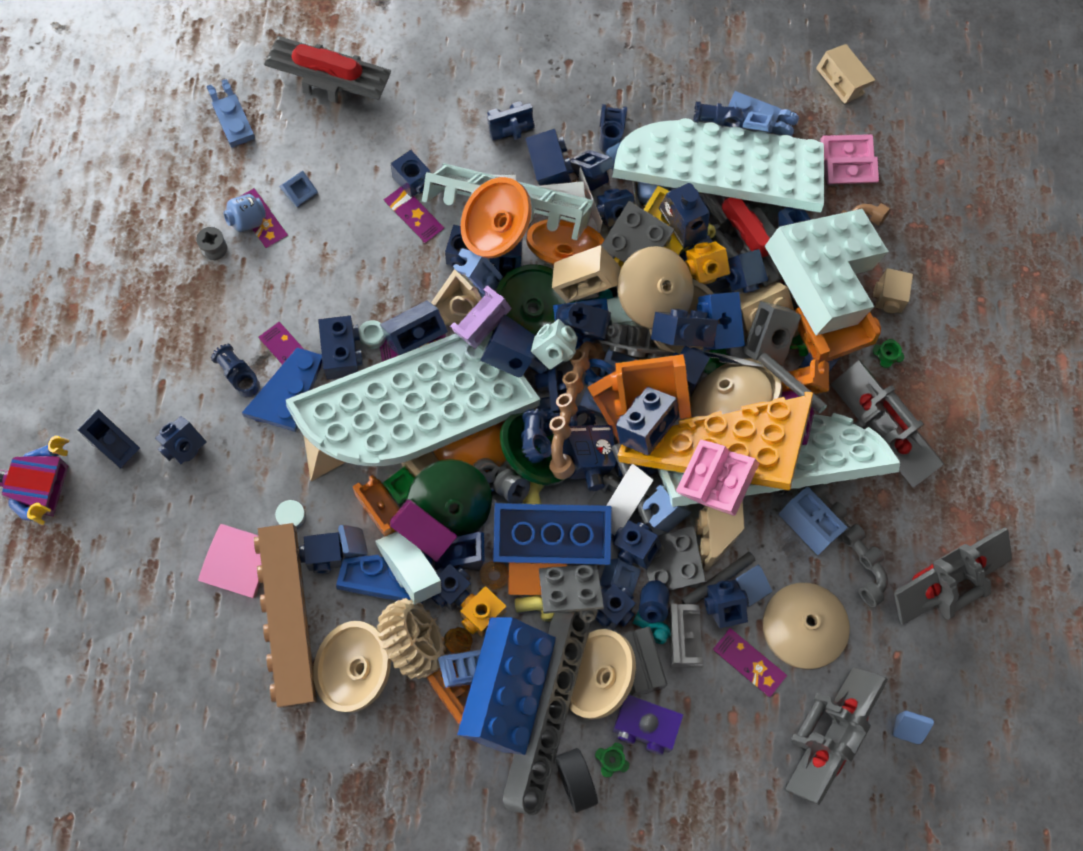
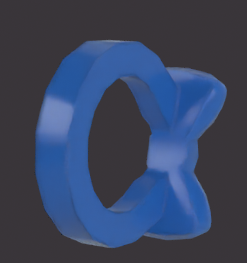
M589 359L590 367L585 371L584 382L588 385V382L595 383L604 378L597 376L591 367L602 368L609 374L616 371V369L603 360Z

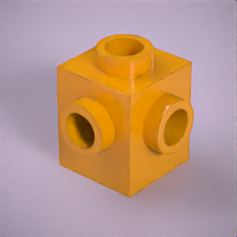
M716 241L712 243H699L693 249L686 251L687 261L685 263L692 277L699 283L709 284L716 281V278L730 274L726 248Z
M485 586L476 596L473 593L470 594L461 604L463 608L460 611L461 618L463 619L461 624L471 634L474 635L477 632L483 637L486 633L490 617H502L506 613L507 606ZM480 612L485 613L484 615H478Z

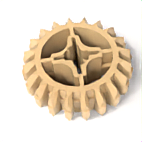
M407 598L388 605L382 611V615L378 617L379 624L377 625V629L381 633L378 639L382 641V649L388 654L387 659H391L394 668H400L401 674L403 676L408 675L410 679L425 678L436 672L440 668L438 658L445 656L444 653L447 651L443 645L445 638L441 636V628L437 626L436 619L431 617L429 610H424L422 603L414 605L412 600Z

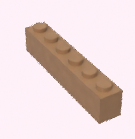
M293 523L257 528L258 536L254 537L255 553L260 554L261 565L257 566V576L259 583L264 584L265 593L260 595V605L262 613L267 612L268 624L263 625L265 642H270L271 654H267L266 660L268 671L273 672L274 684H270L271 701L276 702L279 708L316 703L317 698L313 677L297 527Z

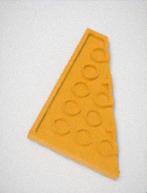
M805 392V396L788 400L781 397L771 402H759L741 406V410L722 414L719 411L708 416H697L679 420V424L673 425L649 456L621 445L618 460L621 463L685 473L701 439L726 446L730 452L755 458L759 462V466L750 484L791 490L813 401V393Z

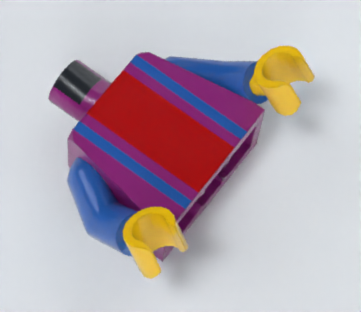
M53 436L48 445L25 453L24 456L14 457L9 470L0 469V487H3L2 496L8 500L9 508L22 520L35 521L44 525L45 521L42 520L44 514L54 517L69 467L57 456L68 455V451L63 449V446L69 443L68 439Z

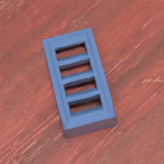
M481 650L438 658L445 687L472 684ZM453 663H455L458 678L456 677Z

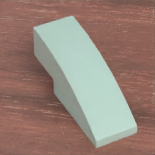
M397 531L376 540L378 549L401 588H405L414 605L441 593L440 578L417 546Z

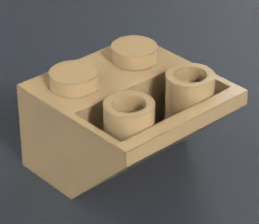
M600 245L554 262L552 288L566 303L617 286L621 267Z
M775 282L764 288L760 284L758 290L740 294L744 343H746L760 301L788 307L794 311L787 286ZM796 330L793 337L799 335L798 330Z
M743 500L735 516L704 506L703 510L699 512V518L695 519L696 535H700L699 549L704 571H708L728 551L744 530Z

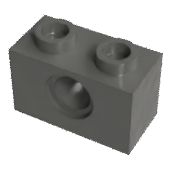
M760 301L743 353L758 361L763 353H767L779 365L783 366L785 358L789 354L793 336L798 329L801 315L788 307Z

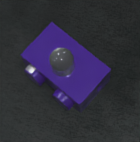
M628 695L620 707L612 732L618 734L617 739L634 745L635 741L638 740L646 743V750L663 755L664 751L669 753L673 750L683 714Z

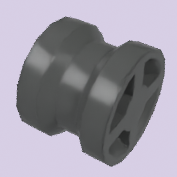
M206 227L198 233L196 241L205 258L217 260L225 255L227 244L219 229Z
M479 459L473 466L485 476L491 491H493L494 481L502 470L491 459Z
M506 469L496 477L494 490L500 496L505 497L510 503L518 504L527 497L530 484L528 480L519 476L512 469Z

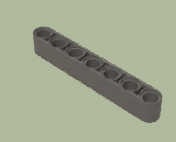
M579 611L554 613L548 634L556 637L526 755L514 754L503 794L504 805L509 811L535 815L543 806L591 622H584L580 618Z

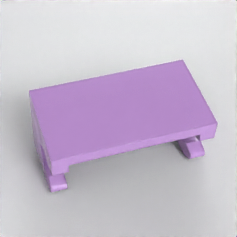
M489 286L483 289L486 295L459 325L453 323L450 326L457 335L474 349L496 327L503 315H506L511 310L506 300Z

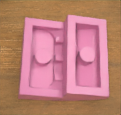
M873 134L822 136L821 142L824 144V173L827 184L879 182L878 157H874Z
M700 439L676 492L705 506L735 516L759 466V462L755 458L730 452L726 446Z
M220 524L208 550L198 581L251 598L256 597L260 585L257 576V566L261 565L260 554H256L254 548V537L258 535Z

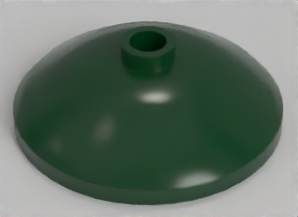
M529 264L508 272L498 284L496 293L501 295L511 307L506 316L532 334L537 335L544 325H551L555 322L553 305L565 304L566 302L552 288L554 269L543 265ZM534 307L537 309V312L532 313L528 308Z
M523 413L510 415L502 425L500 444L503 454L511 467L525 479L539 485H556L563 482L565 479L556 478L550 469L552 454L538 463H532L533 460L529 461V457H525L527 454L523 453L525 449H522L523 442L521 438L525 428L522 418ZM554 434L552 436H547L551 445ZM535 446L536 450H537L540 454H542V452H540V449H541V448H539L538 446Z
M457 459L441 460L425 467L414 478L407 494V500H412L448 530L455 533L457 537L479 531L486 522L492 506V493L485 476L472 464ZM452 504H458V508L455 511H449V507Z

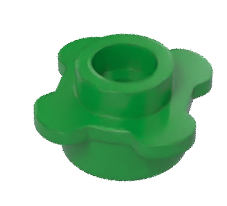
M888 339L882 345H875L872 350L873 354L877 355L880 359V365L883 368H890L891 364L895 362L901 363L905 358L901 346L893 339Z
M614 743L612 747L607 749L599 748L596 751L595 757L600 761L602 767L601 774L604 777L609 778L615 772H626L629 769V762L625 760L622 744ZM611 757L615 758L614 763H611L609 761Z

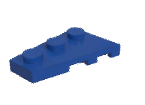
M296 348L242 412L243 417L296 432L298 426L286 407V399L313 389L323 363L322 355Z
M422 552L432 566L433 559ZM371 555L343 559L336 583L337 590L395 601L405 598L411 600L405 588H401L384 557Z

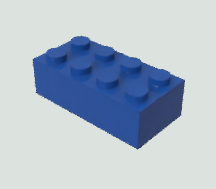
M495 503L493 562L611 565L612 506Z
M490 617L457 735L500 752L526 755L556 637L513 617Z

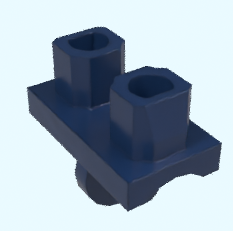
M521 101L512 103L509 110L501 112L496 108L487 112L489 134L492 141L510 135L515 140L521 139V132L535 128L533 107L530 103L524 105Z
M555 366L550 370L547 368V371L542 374L535 375L537 389L539 391L549 390L550 396L540 398V405L537 407V409L543 410V412L552 411L553 413H560L561 411L556 404V400L567 391L563 382V372L557 370Z

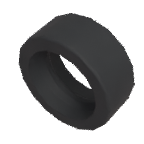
M576 748L557 755L558 771L575 813L598 805L595 786L581 751Z

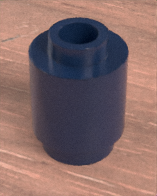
M658 580L649 581L641 590L639 615L646 622H662L668 616L670 593L663 582Z

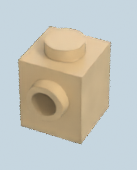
M887 268L874 287L873 297L877 298L875 308L883 309L888 313H902L909 303L913 274Z

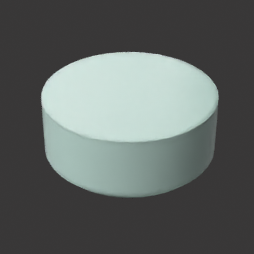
M370 320L360 326V342L364 347L376 349L384 344L386 337L381 329L380 322Z
M295 500L282 502L277 507L275 513L279 525L293 523L297 528L304 523L306 517L304 508Z

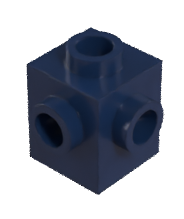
M609 189L604 192V195L597 196L598 205L596 207L602 223L612 229L627 203L630 201L635 204L634 195L627 189Z
M182 416L174 422L164 425L160 429L159 435L155 437L161 445L158 451L168 461L174 459L180 465L192 460L197 455L198 450L207 443L194 426Z
M628 520L624 527H620L617 530L613 539V544L618 554L617 557L628 565L635 563L645 569H648L661 547L658 535L653 533L649 526L641 522L635 524Z
M451 564L445 569L440 567L436 574L441 580V593L432 596L431 599L441 608L446 606L452 612L457 606L460 608L463 601L470 595L472 590L469 580L471 577L461 567L455 569ZM450 580L456 584L453 588L445 587Z
M724 580L707 586L708 598L704 599L705 608L708 615H713L719 628L748 622V596L745 590L740 589L735 580Z
M613 584L608 590L603 587L601 593L604 609L597 610L596 621L605 628L609 627L612 631L619 625L625 627L635 615L632 612L636 604L633 601V595L623 586L618 588ZM613 600L619 608L611 607L610 601Z

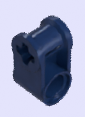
M602 104L599 148L605 154L607 149L623 139L627 116V107L625 106L620 109L607 107L606 104Z
M583 303L565 304L557 309L555 319L556 321L560 319L566 326H570L574 332L584 337L604 341L611 312Z

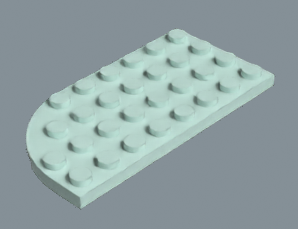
M687 118L661 121L640 127L624 138L616 153L612 177L673 188L691 183L698 192L821 212L824 205V144L813 139L804 140L793 138L789 135L780 136L768 134L764 131L744 130L740 127H721L715 123H695Z
M491 331L476 349L459 335L453 334L286 399V407L303 435L325 454L356 465L387 466L415 459L505 421L512 414L523 413L528 409L531 410L540 405V398L524 375L518 378L481 361V357L493 333Z
M833 413L832 417L814 414L808 444L801 445L791 489L899 472L900 462L886 441L871 428L863 429L853 424L852 418ZM658 469L664 487L670 496L672 507L698 503L676 492L684 473ZM750 484L745 496L771 493L784 489Z

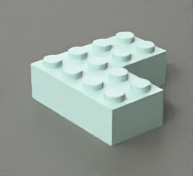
M863 209L780 226L766 243L765 248L815 335L857 325L874 308L873 303L855 274L872 270L888 253V250Z

